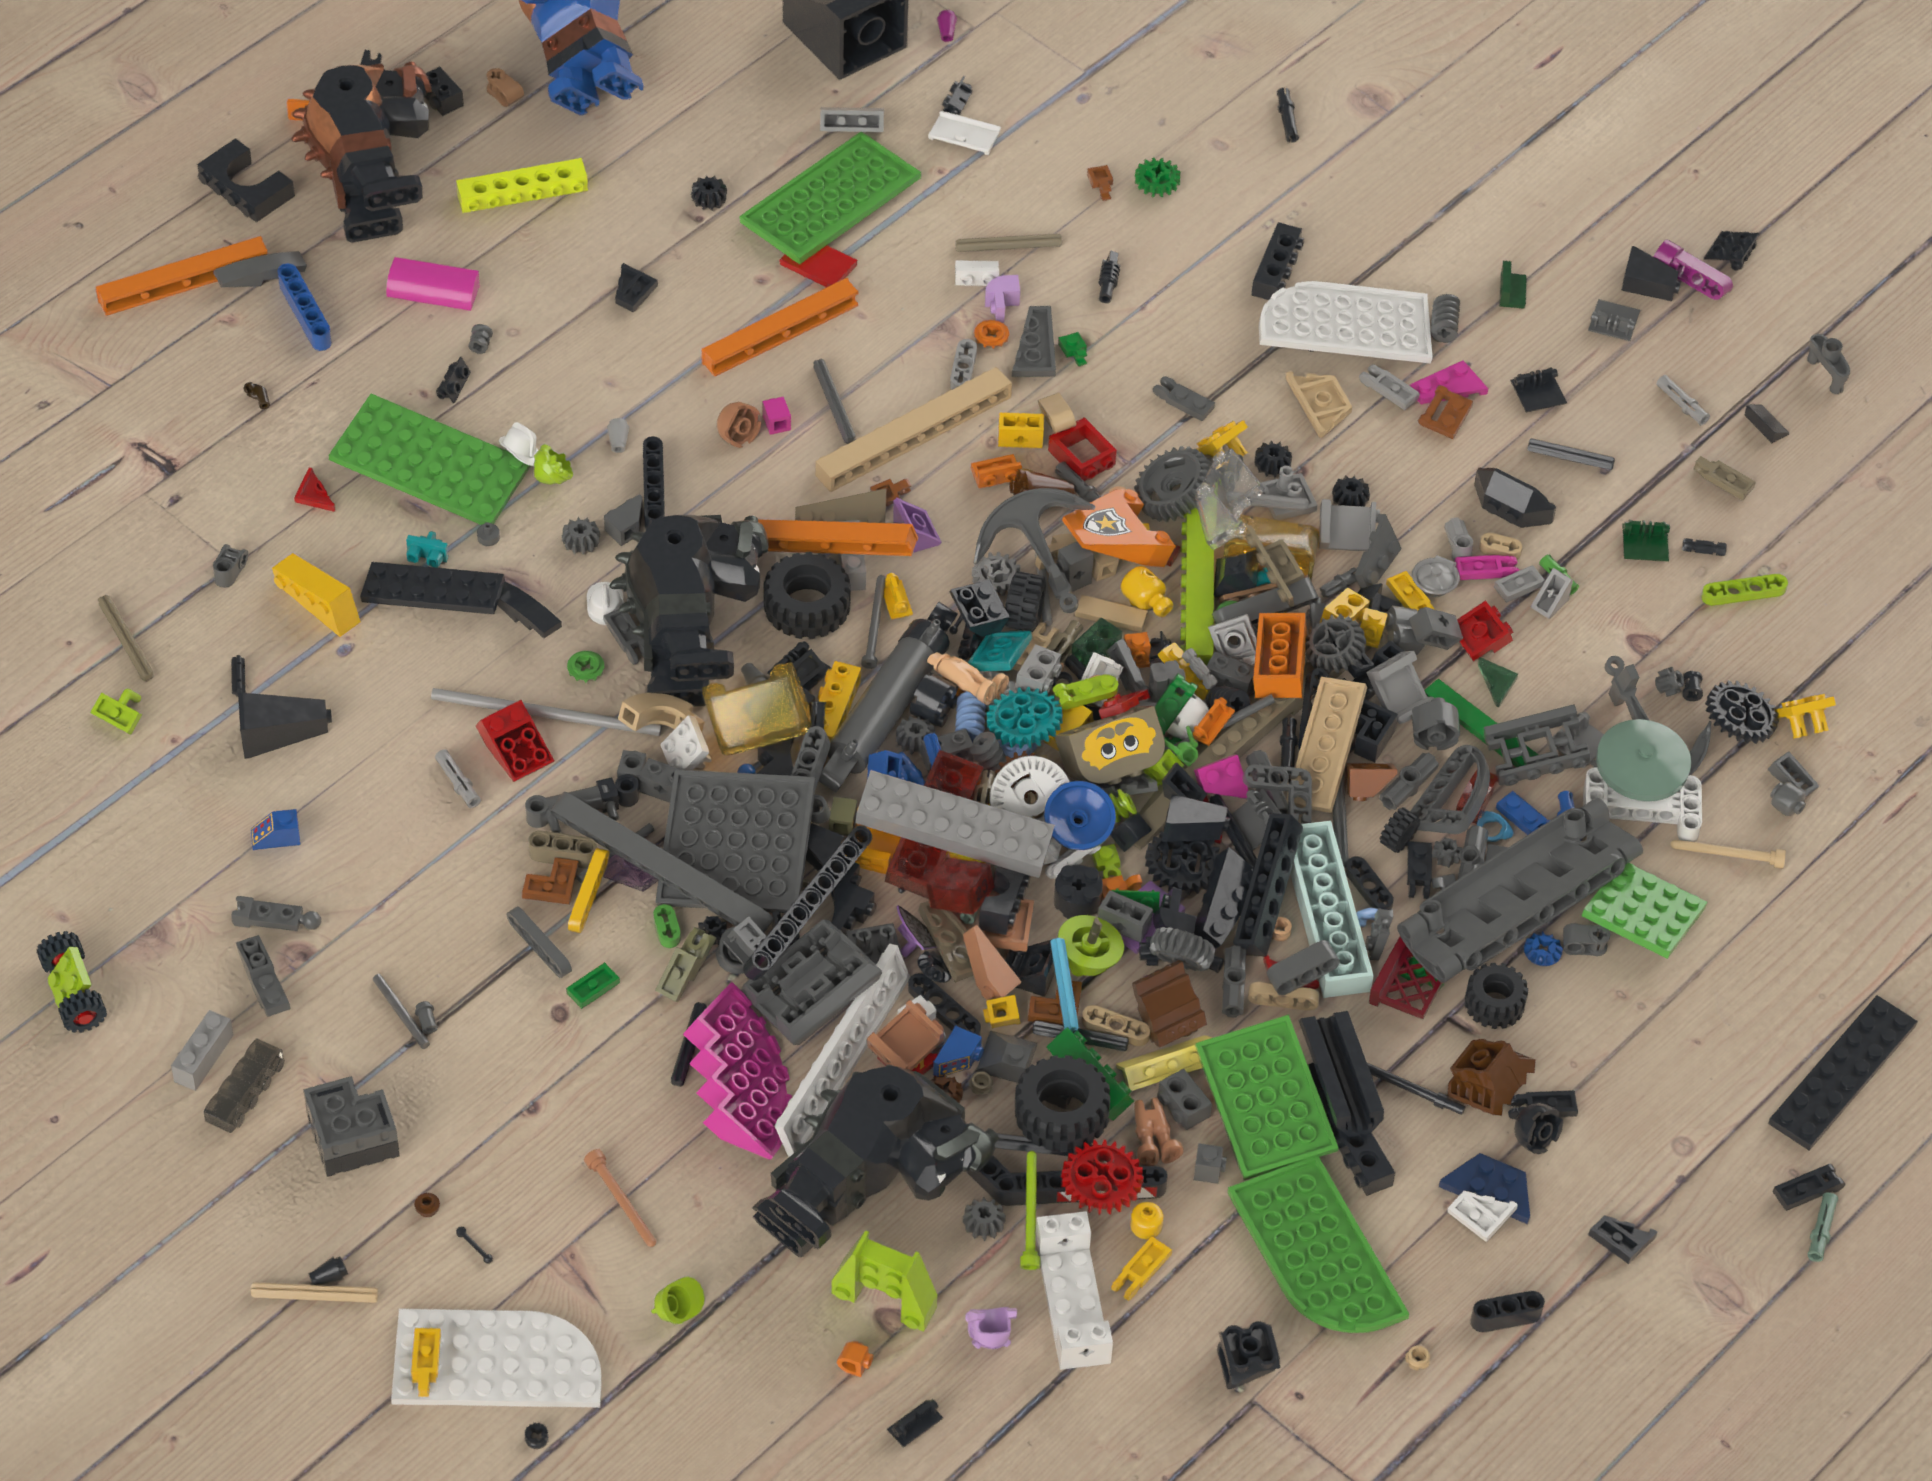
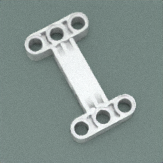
M1597 767L1587 771L1583 788V806L1595 798H1600L1608 807L1610 819L1677 824L1679 840L1690 842L1698 840L1702 825V785L1697 777L1689 775L1686 783L1678 793L1666 799L1638 801L1627 798L1614 791L1611 787H1608Z

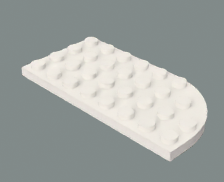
M1317 281L1299 282L1293 287L1287 289L1283 287L1276 291L1271 299L1265 303L1259 320L1260 345L1431 364L1433 357L1428 297L1426 293Z
M399 1309L391 1401L392 1404L600 1408V1362L593 1345L578 1328L566 1320L548 1313L506 1310ZM415 1328H441L438 1378L436 1383H430L429 1397H419L418 1383H413L411 1367Z

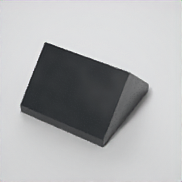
M1051 940L1027 946V952L1024 951L1014 972L1021 981L1015 988L1043 997L1046 996L1055 975Z

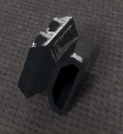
M1256 1321L1250 1327L1241 1328L1237 1325H1231L1224 1331L1219 1332L1221 1341L1217 1345V1352L1228 1390L1235 1389L1280 1368V1357L1270 1324Z

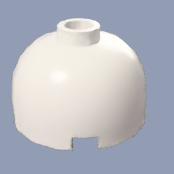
M1193 694L1171 724L1167 733L1182 740L1188 737L1186 726H1190L1193 732L1194 727L1198 726L1209 711L1206 703Z

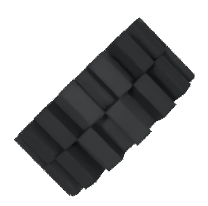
M1404 807L1399 808L1393 814V817L1389 818V822L1385 824V829L1382 830L1380 836V843L1395 853H1400V851L1404 850L1405 846H1408V841L1414 838L1413 835L1417 832V828L1420 826L1419 822L1421 821L1418 816Z

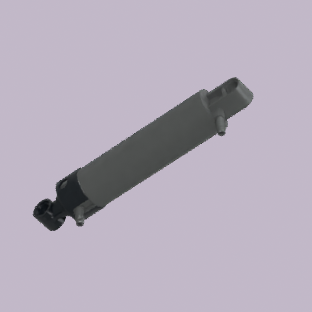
M939 601L927 620L922 618L915 619L909 624L907 630L898 640V644L830 740L828 752L830 760L821 772L820 783L837 793L850 773L857 774L865 770L868 766L869 754L872 755L878 751L915 697L914 693L926 674L930 675V672L934 669V666L927 662L928 657L936 652L943 655L949 649L950 641L946 632L956 619L958 613Z

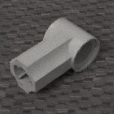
M1459 517L1451 518L1445 523L1444 528L1452 549V559L1472 556L1473 539L1468 535L1464 520H1460Z

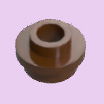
M423 1193L415 1200V1210L423 1217L434 1216L440 1208V1200L433 1193Z

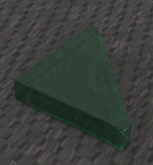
M1479 657L1478 667L1496 707H1500L1516 682L1518 674Z

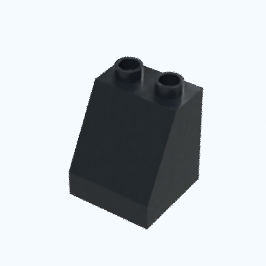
M783 0V24L841 80L907 48L909 0Z

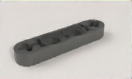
M517 906L507 912V919L511 926L559 978L572 972L568 959L520 907Z

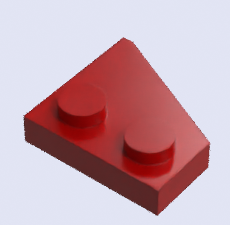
M1148 689L1120 696V693H1117L1114 697L1107 699L1099 709L1101 719L1124 713L1140 704L1139 701L1149 699Z

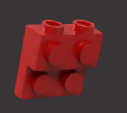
M1486 600L1457 619L1463 636L1459 643L1473 662L1490 650L1495 653L1513 641L1511 634L1514 632L1507 621L1502 623L1499 619L1502 616L1495 606L1490 607Z

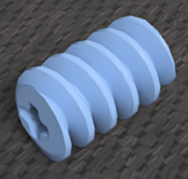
M964 692L957 698L955 731L966 729L973 743L975 737L985 730L986 704L980 702L970 692Z

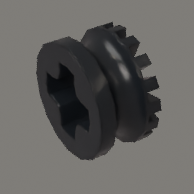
M534 1422L529 1424V1427H526L525 1442L530 1448L541 1449L548 1443V1430L543 1423L540 1424L538 1422L536 1424ZM535 1432L537 1435L542 1433L540 1440L537 1438L532 1439V1433Z

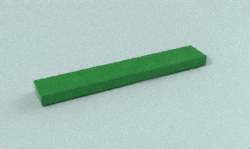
M1437 679L1424 690L1427 697H1440L1445 702L1454 705L1458 710L1459 724L1486 744L1484 727L1498 724L1440 679ZM1516 737L1505 740L1507 750L1519 747ZM1526 745L1529 757L1539 755ZM1500 748L1494 750V751L1497 752L1500 756H1502V752H1501V749H1500ZM1522 756L1511 758L1512 765L1516 768L1525 766Z

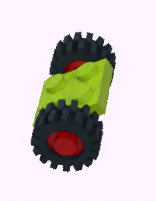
M64 931L63 934L56 932V936L49 935L47 936L48 940L43 939L41 941L42 944H38V949H36L37 955L44 971L50 972L47 978L48 984L53 992L66 1030H71L73 1033H76L77 1030H79V1033L84 1032V1029L92 1030V1026L98 1027V1022L103 1023L105 1020L104 1017L107 1016L105 1005L100 993H97L95 990L90 992L89 988L92 984L82 960L85 958V953L78 935H75L73 932L68 933V931Z

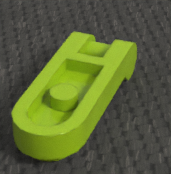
M1105 674L1066 685L1059 683L1053 687V692L1060 699L1059 703L1062 709L1067 710L1112 698L1117 694L1119 684L1114 676Z

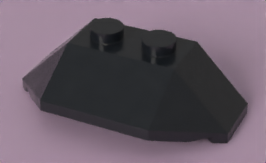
M1479 467L1476 470L1474 486L1483 509L1520 528L1553 523L1557 506L1550 503L1538 489L1497 468L1483 469Z

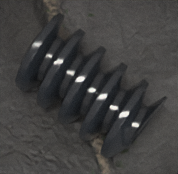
M1218 685L1211 688L1206 695V705L1209 710L1213 706L1214 700L1220 697L1224 698L1227 701L1226 706L1234 709L1235 712L1251 705L1248 694L1243 690Z

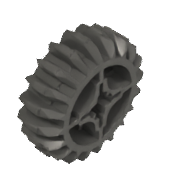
M1331 614L1330 619L1326 620L1322 617L1320 624L1314 622L1315 628L1308 629L1309 635L1306 636L1305 655L1314 668H1322L1328 674L1335 670L1339 674L1340 669L1344 668L1348 671L1350 664L1355 666V660L1362 659L1361 653L1365 652L1364 645L1366 644L1364 631L1359 626V623L1356 620L1353 621L1349 616L1344 619V616L1341 614L1337 618Z
M1171 927L1156 929L1150 941L1149 949L1153 955L1170 964L1181 960L1183 961L1184 968L1187 970H1208L1215 956V948L1207 940Z

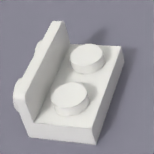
M955 260V285L987 286L992 279L999 277L998 261Z

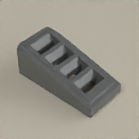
M1789 751L1774 761L1767 769L1780 782H1792L1801 790H1803L1801 786L1806 783L1809 786L1803 790L1806 797L1819 788L1818 783ZM1797 778L1801 779L1798 783L1795 781Z

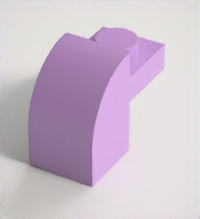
M1018 275L996 277L986 286L985 307H990L991 314H995V320L1004 322L1005 306H1019L1020 304Z

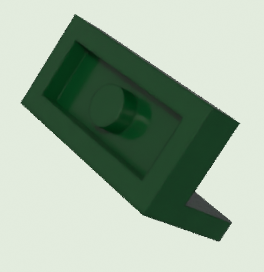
M1503 260L1500 275L1499 307L1524 309L1526 306L1527 276L1525 274L1511 273L1512 261Z

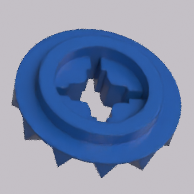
M1544 932L1538 935L1533 933L1530 938L1526 939L1524 945L1526 957L1532 963L1540 966H1550L1557 963L1563 952L1560 940H1556L1553 934L1549 936L1545 935ZM1542 944L1543 947L1548 946V950L1545 951L1544 949H1539Z

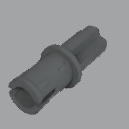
M1351 568L1342 575H1335L1333 580L1320 587L1321 595L1329 598L1339 591L1343 592L1348 586L1357 582L1355 574H1353L1357 568Z

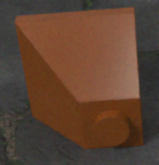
M1346 763L1347 794L1349 797H1353L1354 801H1367V797H1374L1397 775L1396 767L1392 763Z

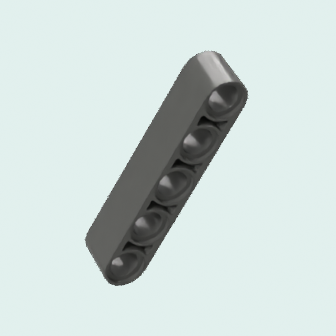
M1306 577L1287 586L1294 600V606L1291 608L1287 602L1283 603L1277 593L1279 588H1275L1220 608L1213 612L1212 616L1217 624L1248 614L1251 624H1255L1259 621V613H1287L1307 606L1310 602L1313 603L1318 600L1319 597L1310 578Z

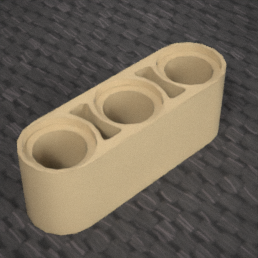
M1060 393L1038 400L1041 413L1044 414V419L1054 433L1076 426L1073 412Z

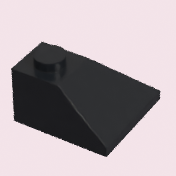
M1256 549L1216 559L1215 597L1256 588L1259 563L1256 557L1258 553Z

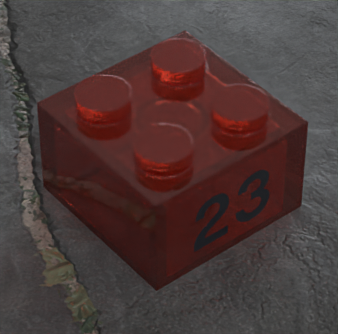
M947 857L926 884L930 907L974 915L984 902L985 897L994 888L990 864Z

